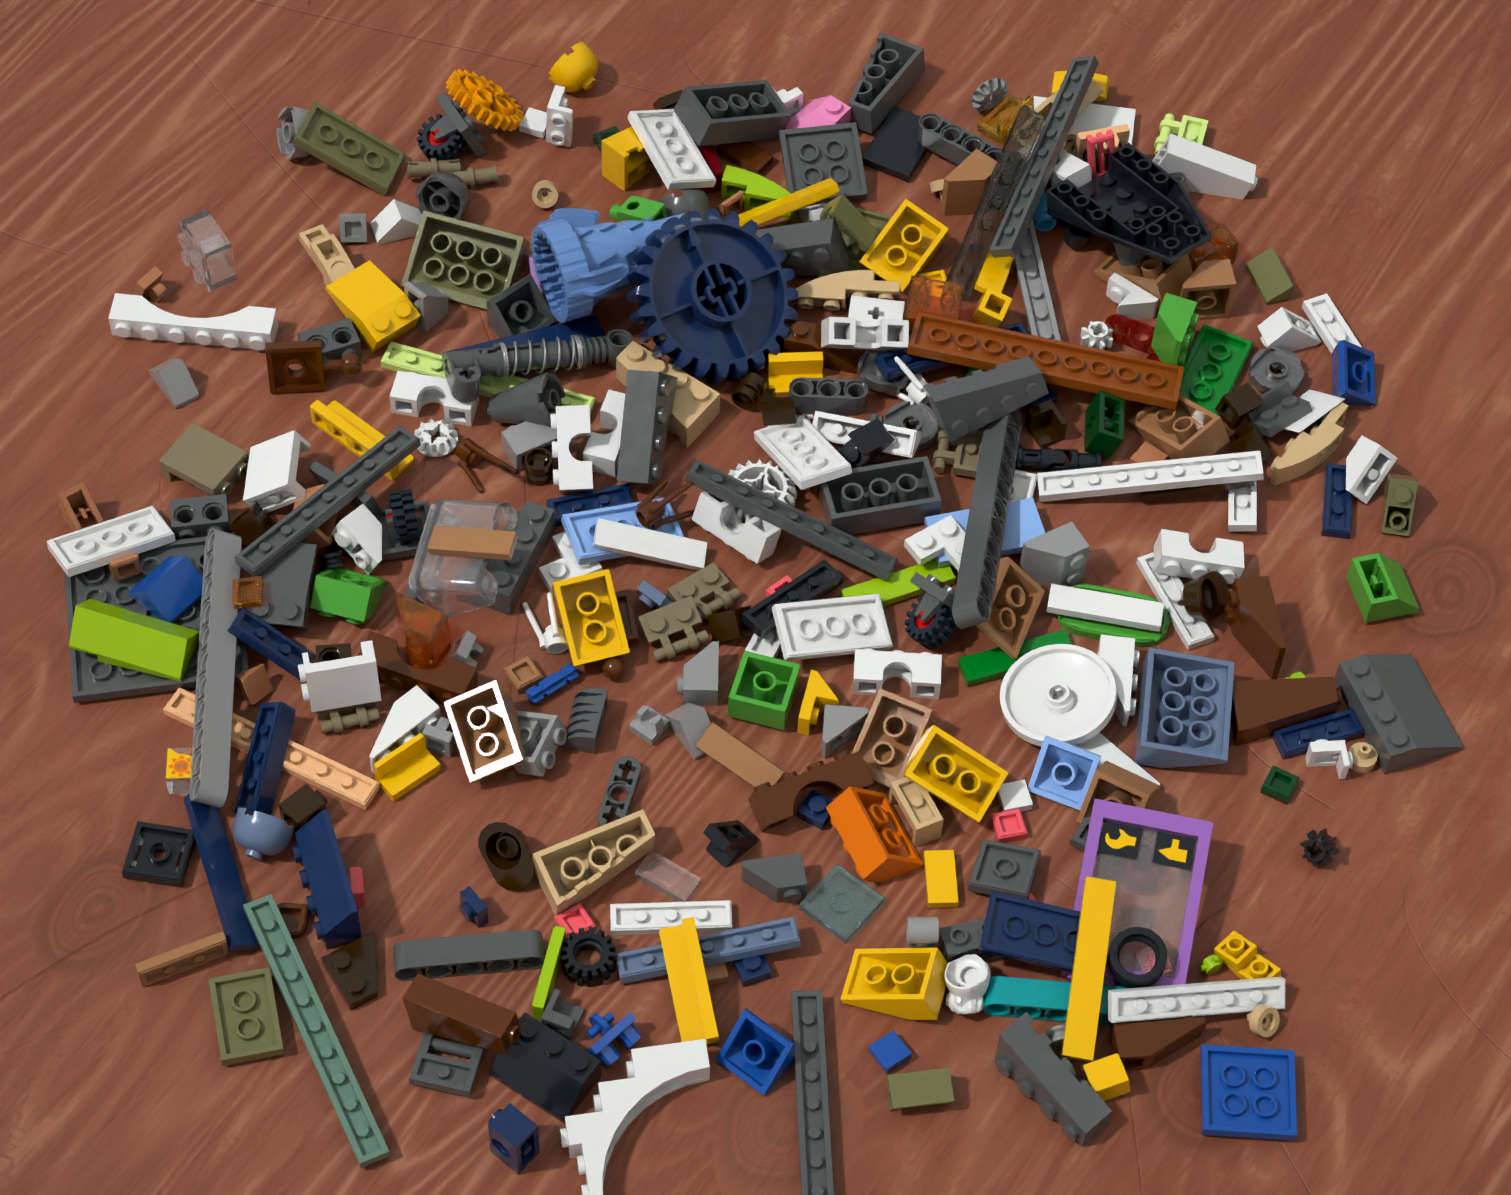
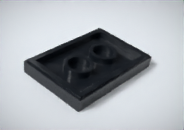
M894 106L863 154V165L908 182L928 151V148L919 142V119L921 116Z

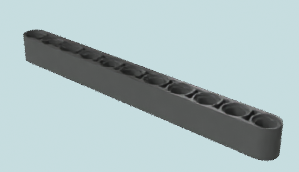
M1019 409L984 426L952 606L953 619L960 629L988 621L991 616L1023 424Z

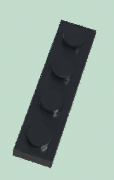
M823 560L742 613L741 622L759 638H762L776 629L771 609L774 604L819 600L843 583L844 576L827 561Z

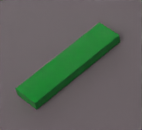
M1061 630L1024 640L1017 659H1012L1000 647L960 657L957 664L968 687L1004 677L1009 668L1020 657L1034 649L1053 644L1072 645L1066 630Z

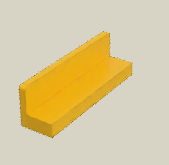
M319 400L310 405L312 423L358 457H361L386 437L335 400L327 406ZM409 454L384 474V476L393 481L414 462V457Z
M694 917L682 919V925L659 930L681 1041L705 1039L706 1045L720 1041Z

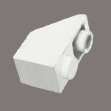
M362 504L340 520L332 530L331 535L335 538L337 544L349 553L356 565L369 575L382 561V524Z

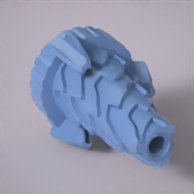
M555 209L549 220L539 222L531 232V251L536 276L552 315L561 323L589 316L593 307L611 294V292L631 286L632 284L628 280V273L638 266L634 260V255L640 248L646 246V237L654 230L661 229L662 224L672 217L680 219L683 214L653 221L652 217L640 221L627 220L617 223L605 222L595 224L600 217L598 210Z

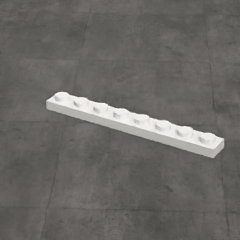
M1261 451L1037 473L1040 502L1264 480Z

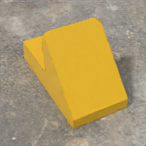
M815 670L810 672L800 709L797 733L809 735L811 725H817L819 713H824L825 704L839 705L838 698Z

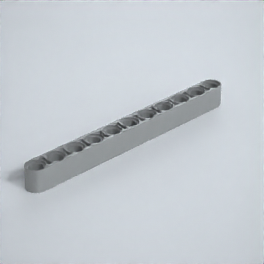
M212 528L208 533L204 548L190 800L221 808L226 801L229 787L237 638L227 630L238 614L240 566L236 564L234 557L241 552L242 539L241 536Z

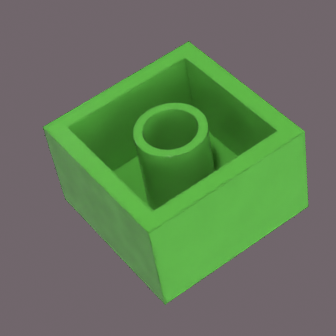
M744 650L728 699V716L784 730L798 689L801 664Z

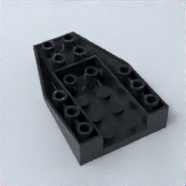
M1130 143L1108 154L1109 171L1078 188L1066 179L1046 191L1048 215L1168 264L1173 263L1212 239L1210 231L1181 183Z

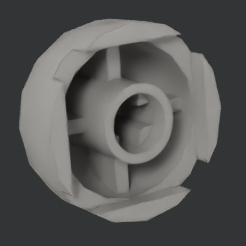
M284 107L278 116V119L283 120L282 127H277V142L281 154L285 155L287 153L286 159H300L310 155L308 152L292 144L309 110L303 107Z

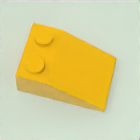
M905 199L859 263L869 270H874V274L884 281L900 282L901 292L903 293L948 238L949 228Z
M370 260L325 287L344 316L350 318L355 331L371 353L416 327L421 316L407 295Z
M609 569L553 582L554 598L573 667L630 653Z
M938 948L855 949L840 1000L844 1004L907 1020H937L946 989L945 969L948 963Z

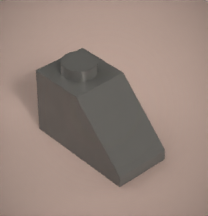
M801 853L742 861V881L776 903H796L801 899H806L807 879Z

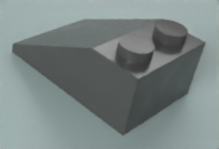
M298 543L256 578L252 576L247 610L272 627L308 630L318 545Z

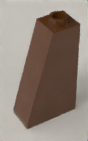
M1334 677L1233 681L1230 722L1234 745L1250 743L1272 736L1274 730L1334 714L1336 706L1341 704L1340 688L1335 687Z
M421 974L416 975L402 998L412 1029L418 1032L431 1033L434 1036L506 1053L511 1043L514 1044L520 1036L521 1027L516 1012Z

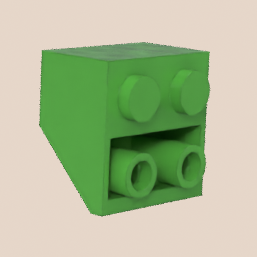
M1169 293L1165 294L1158 312L1151 344L1161 362L1184 366L1188 353L1186 350L1188 346L1191 347L1195 336V331L1193 330H1195L1199 314L1195 313L1197 302Z
M1380 553L1352 558L1346 578L1365 623L1419 612L1420 609L1400 563Z

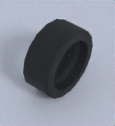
M1132 927L1118 933L1113 939L1107 961L1109 971L1116 981L1125 987L1141 988L1149 987L1159 980L1163 975L1168 956L1166 945L1159 935L1150 929ZM1138 941L1151 947L1156 959L1154 967L1149 972L1140 975L1129 973L1125 970L1119 959L1120 950L1125 944Z

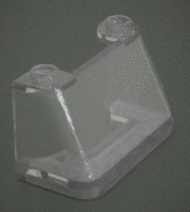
M442 499L432 503L409 575L408 582L411 592L442 619L494 605L498 583L496 578L486 569L488 559L430 555L427 547L434 526L497 530V527L504 531L515 528L520 512L508 502Z

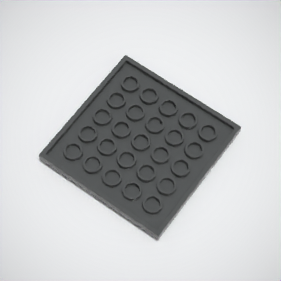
M207 536L180 539L139 553L138 557L142 573L117 582L114 581L108 564L68 577L65 573L69 640L75 606L88 599L157 618L128 595V591L169 556H187L203 578L204 548ZM239 582L238 612H239V611L241 610V608L243 607V605H242V595H241V585H240V582ZM201 599L173 624L199 631ZM236 638L234 683H238L237 674L249 670L246 643ZM199 642L181 682L99 662L97 655L69 648L73 701L78 703L178 690L179 687L182 689L196 688Z

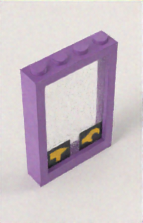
M1094 799L1073 910L1080 911L1086 876L1116 881L1107 957L1111 943L1118 933L1132 927L1150 929L1159 935L1166 945L1168 958L1163 975L1155 984L1149 987L1186 984L1213 822ZM1138 941L1125 944L1119 954L1122 967L1129 973L1136 975L1149 972L1154 967L1156 961L1152 948ZM1106 958L1103 985L1125 987L1112 976ZM1061 971L1060 977H1064L1068 982H1071L1072 973Z

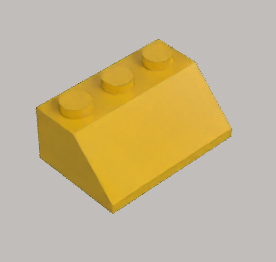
M933 725L923 733L910 756L903 776L975 822L980 823L1009 772Z

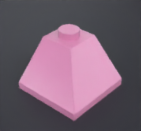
M831 95L809 100L791 117L785 130L850 123L851 107Z

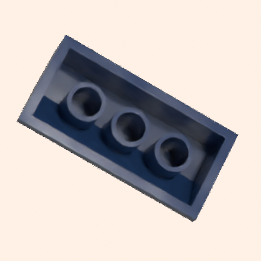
M325 809L295 833L297 845L292 846V851L296 864L302 862L304 870L299 871L303 889L309 888L311 896L306 897L310 914L316 913L318 918L317 922H313L317 939H324L326 950L347 945L362 936L354 896L329 811Z

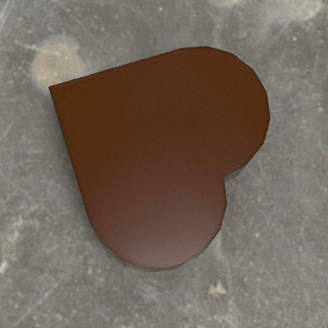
M278 904L277 907L292 939L302 937L307 928L308 904Z

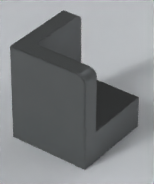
M555 988L541 1017V1023L571 1041L584 1014V1010L581 1007L562 1001L561 990Z

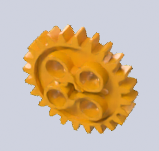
M458 69L453 71L446 82V88L449 90L448 94L454 96L453 100L461 104L459 107L465 108L468 114L476 117L478 121L484 120L486 125L492 124L495 129L500 127L503 131L508 129L511 132L513 129H517L524 118V112L520 110L521 106L515 104L517 100L510 98V93L504 92L502 87L496 85L492 80L487 81L483 75L479 77L474 71L470 73L466 69L464 71Z

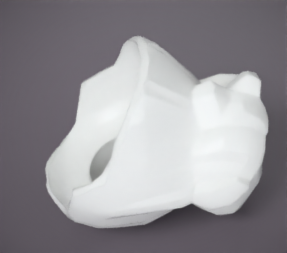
M967 954L947 964L945 983L949 993L946 997V1005L957 1014L979 1013L983 1009L984 1001L982 996L988 988L991 971L988 964L981 957L975 954Z

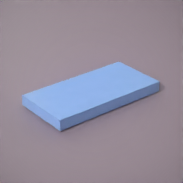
M1033 497L1009 502L1001 556L1022 553L1024 542L1045 533ZM970 509L925 517V526L927 528L951 515L966 533ZM944 554L936 557L939 568L952 565Z
M664 498L653 499L652 502L655 500L660 502ZM640 502L562 515L561 522L578 565L629 556L593 548L596 521L598 518L645 528L640 524L635 514L637 504ZM670 502L663 506L665 514L662 516V519L675 515ZM678 521L662 525L654 530L684 537Z

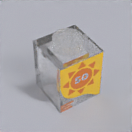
M167 748L165 780L169 794L180 796L190 794L192 748Z

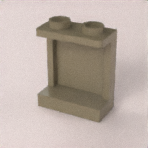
M192 423L162 456L159 464L162 477L170 482L177 476L209 493L210 496L226 494L228 497L234 485L240 479L245 478L247 474L248 456L247 451Z

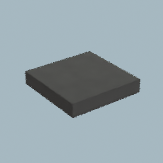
M983 839L969 881V891L990 895L991 891L1028 899L1040 862L1041 850Z

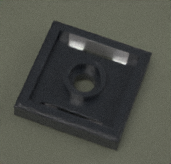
M137 821L122 870L123 878L182 887L196 841L193 830ZM139 845H141L142 847L138 860L135 861ZM159 851L165 853L163 858L157 859L154 857ZM181 852H183L182 857H181V860H180L179 867H177V866H178L179 859H180V856H181Z

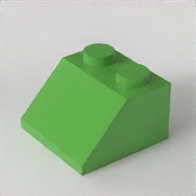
M340 567L329 568L316 575L310 608L319 610L318 614L322 616L335 617V615L346 617L345 621L349 623L362 624V622L373 617L386 587L387 580Z

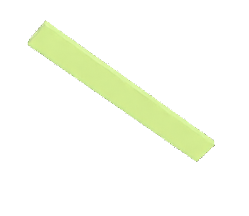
M390 341L381 360V367L396 372H415L433 377L440 376L446 379L442 355ZM495 374L484 375L480 379L479 395L491 397L529 379L515 375L499 378ZM564 389L565 397L561 398L562 406L589 405L591 415L596 404L595 397Z

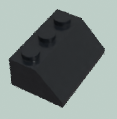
M524 1012L518 1020L521 1027L518 1040L514 1044L511 1043L506 1053L498 1052L489 1075L565 1124V1116H571L601 1078V1060Z

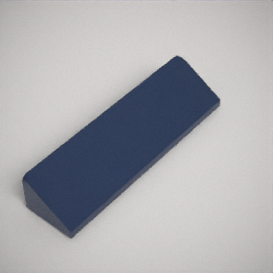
M282 701L260 704L234 810L235 814L238 808H247L246 815H253L254 810L268 815L272 813L295 717V709Z

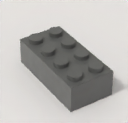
M767 80L685 87L674 108V112L698 146L779 138V130H785L792 117Z
M928 456L852 468V474L818 484V497L826 523L849 535L924 523L925 517L940 514L941 497Z

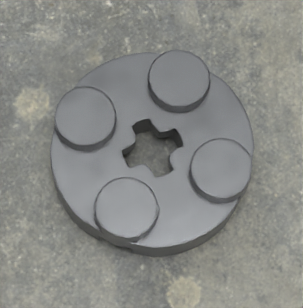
M1276 347L1275 351H1267L1266 348L1258 351L1253 356L1249 367L1248 379L1251 385L1263 393L1286 381L1289 382L1293 393L1301 386L1304 370L1301 366L1300 358L1292 351ZM1277 369L1281 370V374H1273L1270 370L1276 371Z
M876 350V352L870 354L869 351L863 353L858 361L857 375L859 380L865 382L868 388L894 396L898 395L901 389L909 384L910 379L908 376L886 381L875 364L877 355L895 351Z
M904 401L893 405L887 411L884 424L906 428L907 423L909 425L916 424V429L912 430L923 432L916 451L929 447L936 440L938 423L933 410L929 406L919 403V406L910 405V401Z

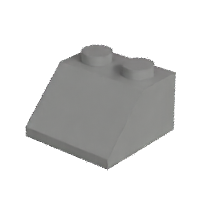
M1071 521L1024 542L1019 567L1038 584L1050 587L1051 584L1072 586L1084 578L1090 546Z

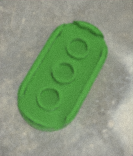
M1090 584L1072 586L1074 588L1159 602L1151 596ZM1163 608L1160 632L1056 614L1059 624L1066 631L1074 635L1100 640L1101 635L1135 638V647H1150L1159 643L1167 634L1170 621L1166 608L1165 610Z

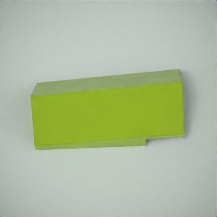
M88 599L75 606L69 648L97 655L99 662L181 682L199 642V631L97 600Z

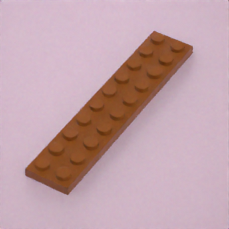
M923 312L917 313L907 349V354L987 371L995 369V366L998 364L1029 356L1042 372L1045 383L1097 394L1099 391H1103L1133 402L1176 410L1184 366Z

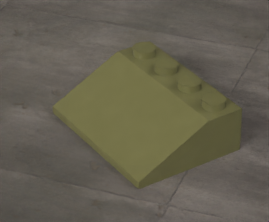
M423 211L401 287L404 288V283L407 281L430 283L436 289H441L450 301L487 310L488 300L518 281L525 264L530 243L523 236Z

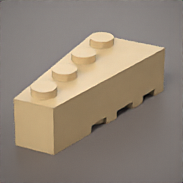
M632 341L616 357V378L626 387L628 370L654 371L677 377L678 381L668 430L671 433H675L681 439L680 442L688 448L720 414V393L682 370H673L671 363L662 358H653L651 351Z
M642 809L533 853L534 873L554 915L556 916L578 904L653 850L655 843L654 830Z

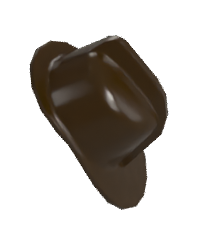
M1211 571L1199 578L1188 581L1183 588V598L1177 601V605L1184 606L1190 617L1204 618L1206 621H1210L1221 616L1224 613V607L1228 605V587L1224 577L1218 571Z
M495 822L488 824L480 833L478 846L494 879L506 890L517 891L524 889L531 882L534 875V863L528 850L526 836L521 830L506 823Z

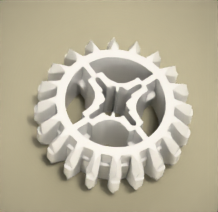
M759 458L756 464H752L748 459L746 466L738 463L736 470H730L728 475L795 507V499L797 498L795 483L779 465L773 467L771 460L767 464H762ZM736 507V517L741 522H747L755 517Z

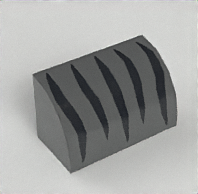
M588 688L576 693L566 727L567 739L561 748L596 753L608 707V690Z

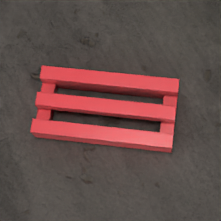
M1112 129L1106 130L1105 135L1102 132H1098L1096 137H1092V135L1086 136L1087 159L1092 169V180L1109 171V161L1108 170H1105L1103 143L1107 142L1108 154L1115 151ZM1096 144H1097V155H1098V172H1097V173H1096V159H1095V145H1096Z

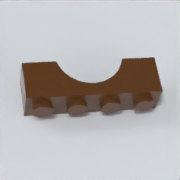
M370 631L365 640H372L379 681L388 684L394 689L410 691L417 685L432 700L441 702L444 705L443 702L473 690L478 685L477 667L450 658L436 668L418 669L408 665L401 659L398 653L397 640ZM360 650L357 656L362 655V650Z
M850 750L835 755L833 757L835 761L827 764L819 761L808 766L807 772L797 775V772L794 771L780 778L781 782L771 786L769 782L753 788L754 793L751 794L748 801L761 831L763 832L788 822L793 816V805L797 794L807 788H826L837 796L843 793L849 786L868 790L874 782L861 752L857 751L851 754Z

